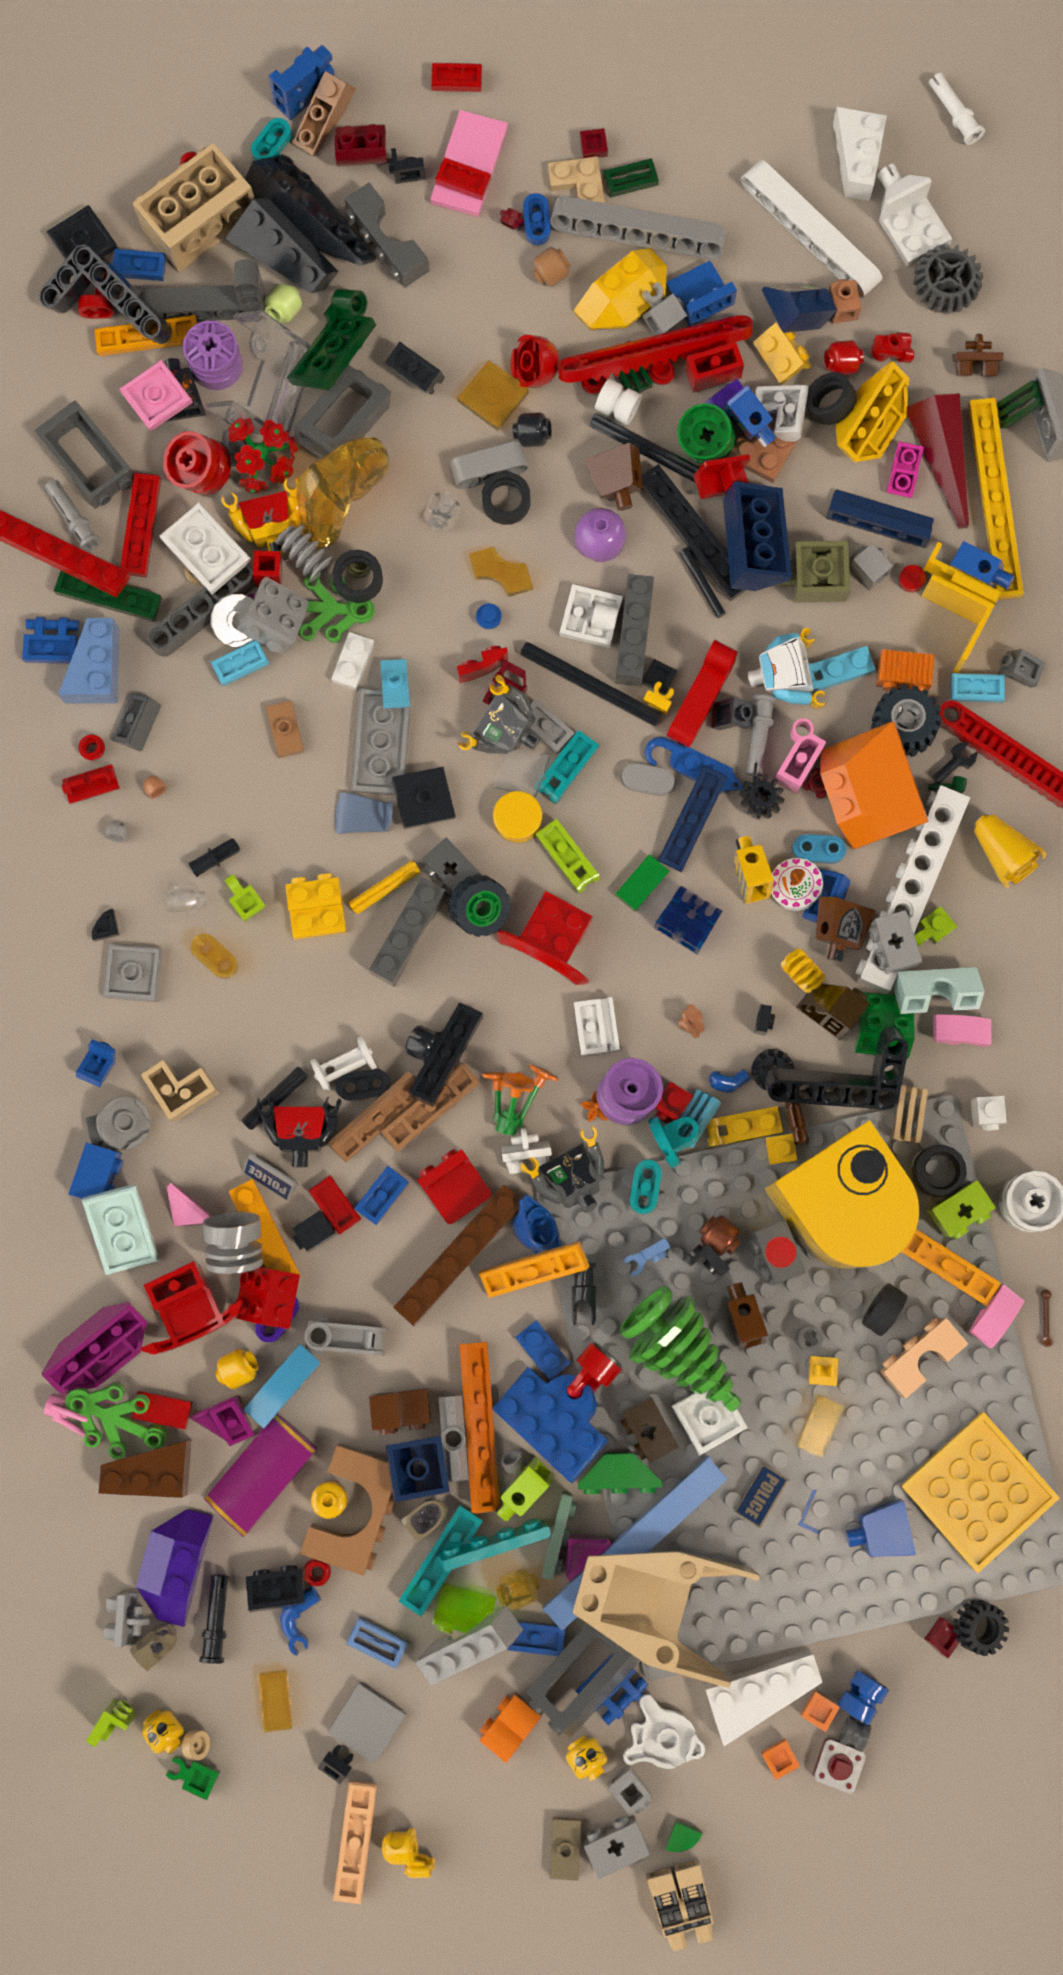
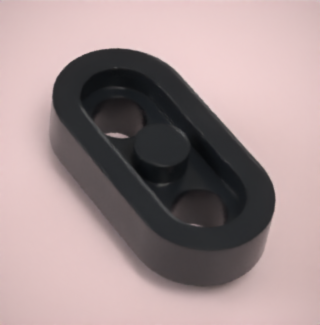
M380 1069L348 1073L341 1076L336 1083L338 1095L346 1101L380 1097L390 1088L388 1075ZM380 1079L382 1085L379 1088H373V1080ZM349 1083L355 1085V1090L351 1093L346 1092L345 1089Z

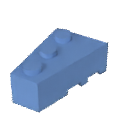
M113 618L86 619L58 693L65 703H117L119 626Z

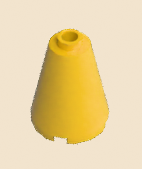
M985 814L975 822L976 828L974 833L998 879L1005 888L1010 887L1009 882L1012 881L1016 885L1029 876L1039 866L1036 863L1039 857L1044 860L1047 855L1042 847L995 814L990 816Z

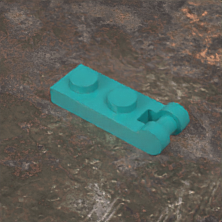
M578 730L539 780L535 790L541 794L544 792L550 797V801L557 804L599 749L600 745ZM553 778L560 782L557 788L549 784Z

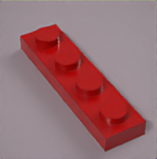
M134 473L120 568L129 572L130 576L147 578L162 480L159 475Z

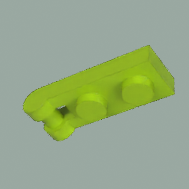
M555 819L536 833L537 839L578 894L586 890L585 886L591 882L595 883L601 879L595 868L558 819ZM582 867L586 874L578 878L574 872Z

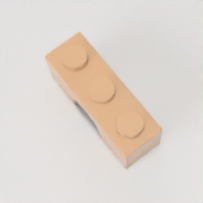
M935 1317L924 1326L926 1332L919 1338L916 1335L911 1337L904 1343V1351L898 1356L895 1353L882 1363L884 1368L879 1372L902 1398H907L927 1381L918 1369V1360L924 1352L933 1351L942 1361L948 1362L968 1345L967 1341L947 1318L938 1320Z

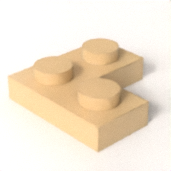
M598 157L548 163L551 191L576 188L578 198L605 203Z

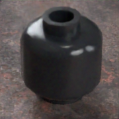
M542 412L522 413L518 417L517 423L513 424V437L518 439L525 448L542 447L552 437L551 420L546 418Z

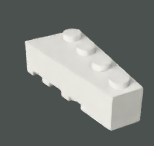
M808 1649L727 1676L731 1682L730 1689L712 1683H705L703 1685L723 1746H726L823 1682L814 1655Z

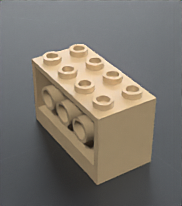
M212 143L210 146L202 148L191 160L179 165L176 171L167 178L160 179L151 190L140 194L132 204L142 230L161 253H165L167 260L179 273L227 237L254 199L251 186L218 147Z

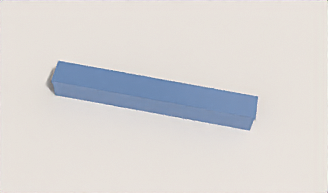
M707 1455L612 1542V1545L600 1555L648 1553L718 1489L727 1478L712 1462L711 1457ZM584 1569L542 1606L543 1612L547 1613L561 1630H564L577 1618L572 1611Z

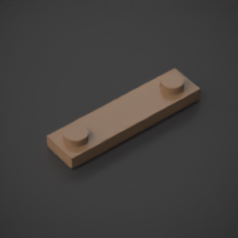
M463 1062L454 1069L434 1107L417 1100L380 1132L395 1150L400 1152L481 1084V1082Z
M408 1071L328 1142L345 1162H348L375 1138L382 1129L416 1101L408 1093L416 1079L414 1075Z

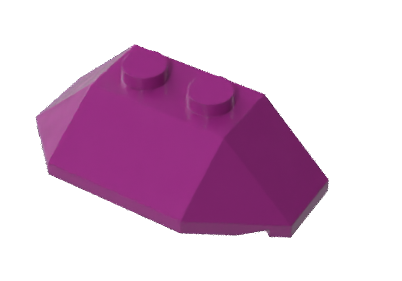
M130 1302L101 1308L58 1344L43 1369L42 1376L59 1393H66L77 1388L93 1389L99 1387L141 1352L140 1348L142 1347L144 1331L147 1325L146 1319Z

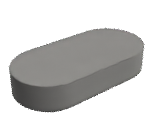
M632 763L624 768L622 783L631 791L665 796L673 789L674 777L667 769Z

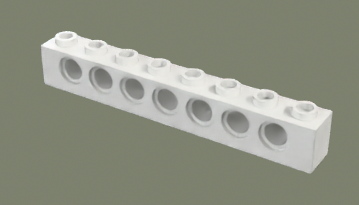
M940 785L936 792H930L925 806L929 807L926 814L929 822L916 826L915 829L919 831L916 840L911 839L905 852L909 854L906 864L901 862L895 876L899 878L896 888L891 886L885 900L889 902L886 912L881 910L878 918L894 914L896 907H902L907 912L913 933L915 932L970 797ZM935 812L945 814L947 821L943 823L937 821ZM925 836H933L937 841V846H929L925 842ZM915 860H923L927 865V870H919L915 866ZM905 884H914L917 888V894L907 893ZM870 937L865 948L869 950L866 960H860L855 972L859 975L857 983L887 994L890 992L898 972L887 975L885 968L881 969V967L876 965L874 958L880 951L877 943H873ZM897 941L896 943H890V942H888V944H889V946H890V945H894L895 948H896V947L899 945V942H898V941Z

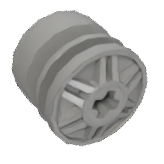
M227 1212L216 1214L203 1220L204 1241L211 1244L205 1248V1256L208 1257L205 1259L208 1271L219 1274L243 1273L263 1265V1255L260 1253L262 1251V1243L255 1241L261 1237L259 1215L250 1212Z

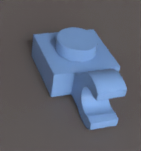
M666 1238L643 1251L626 1257L624 1263H628L631 1260L636 1261L638 1268L631 1275H639L646 1261L651 1259L655 1263L666 1257L667 1253L665 1250L669 1249L670 1245Z

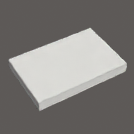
M199 502L159 536L211 594L215 593L251 562L250 557Z

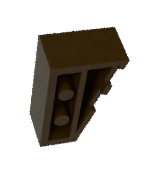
M822 984L817 990L806 993L796 1008L839 1040L853 1027L870 1003L865 1000L867 998L866 995L856 988L851 990L846 986Z

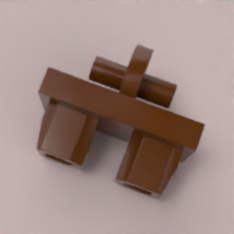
M976 333L974 341H965V349H974V352H956V354H952V362H956L957 376H972L973 362H982L981 376L994 377L997 375L999 362L1003 361L1004 352H982L983 349L992 348V341H983V335Z

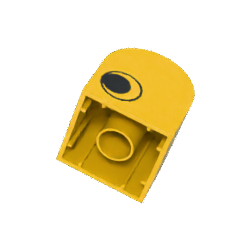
M870 1120L838 1139L764 1189L784 1220L787 1221L788 1226L803 1248L816 1260L835 1268L852 1269L868 1267L891 1260L908 1245L918 1223L919 1203L916 1190L908 1175Z

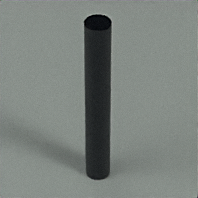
M688 547L683 548L679 551L681 558L716 618H721L726 614L725 610Z

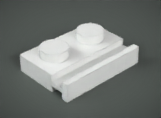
M612 997L574 1002L581 1056L620 1051Z

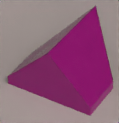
M239 1395L189 1417V1419L225 1440L229 1447L255 1435Z
M569 1534L566 1578L571 1581L585 1568L587 1557L602 1554L612 1545L611 1540L605 1536Z

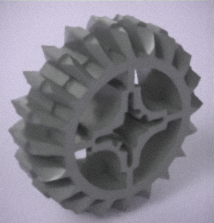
M947 243L943 250L937 245L933 251L928 250L925 256L919 259L918 266L914 270L913 285L916 286L915 294L921 295V303L929 302L928 309L936 306L938 313L944 308L950 314L954 308L959 313L963 306L968 308L971 302L976 300L978 292L982 288L983 273L979 272L981 263H975L976 255L970 257L967 255L968 248L962 252L959 251L958 244L954 249H950ZM930 270L934 273L933 277L936 279L934 284H932L929 278ZM962 274H964L967 281L966 288L962 285L963 281L960 278Z

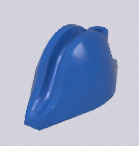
M528 1194L520 1199L518 1215L512 1222V1229L518 1241L535 1254L561 1247L558 1228L551 1213Z

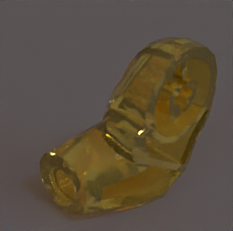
M365 437L341 445L327 456L312 463L298 479L296 496L301 525L305 526L302 533L303 535L309 532L312 534L308 540L310 543L317 540L319 542L317 546L320 547L333 545L340 537L351 502L365 496L385 476L389 467V457L387 449L381 440L376 437Z

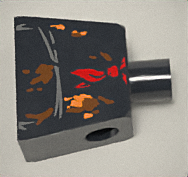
M177 358L166 359L164 361L165 365L189 395L193 403L165 422L206 416L190 368L181 369L180 360Z

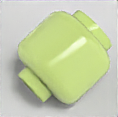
M276 285L265 297V313L273 322H290L302 306L298 290L291 285Z

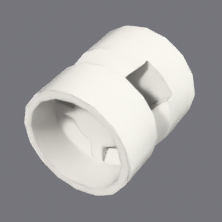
M608 379L597 398L595 410L607 416L613 413L615 420L629 425L639 407L642 395L629 388L623 391V385Z

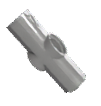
M463 1395L438 1397L441 1439L448 1482L469 1480ZM453 1430L460 1433L462 1439L459 1445L452 1446L447 1442L446 1435L449 1431Z

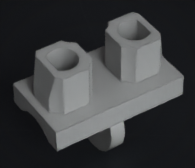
M128 1592L107 1598L106 1610L110 1613H116V1622L106 1624L104 1639L114 1642V1647L119 1648L125 1645L136 1644V1636L141 1635V1625L150 1624V1617L142 1616L143 1606H139V1592Z

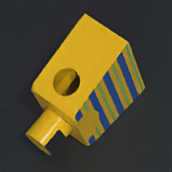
M750 836L737 839L736 845L738 850L735 851L734 866L745 904L771 898L774 879L762 845L753 846Z

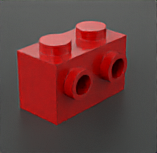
M737 342L687 356L685 371L692 392L695 393L741 379L744 362Z

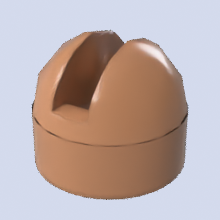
M150 776L144 781V791L150 799L157 798L167 789L164 781L158 776Z

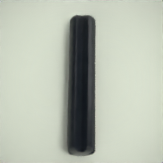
M296 1067L260 1101V1104L263 1106L269 1105L268 1096H271L273 1098L272 1110H274V1106L281 1104L307 1079V1074L302 1068ZM256 1106L242 1118L243 1124L250 1130H253L262 1121L261 1114L257 1111Z

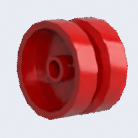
M186 431L173 437L167 445L163 457V467L167 478L173 485L205 496L212 495L221 490L228 481L231 472V458L227 448L221 442L194 431Z

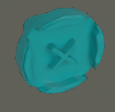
M658 1116L648 1121L659 1148L666 1155V1161L669 1166L675 1168L681 1165L677 1152L698 1141L701 1131L697 1122L691 1117H682L663 1126ZM687 1125L693 1127V1132L690 1136H680L679 1133L682 1127Z

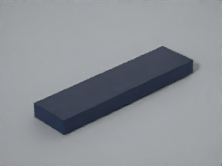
M705 765L703 766L658 862L682 873L728 776Z

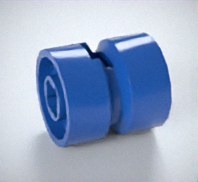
M857 1669L850 1681L851 1690L844 1692L838 1702V1706L863 1723L870 1725L877 1713L876 1704H882L889 1689Z

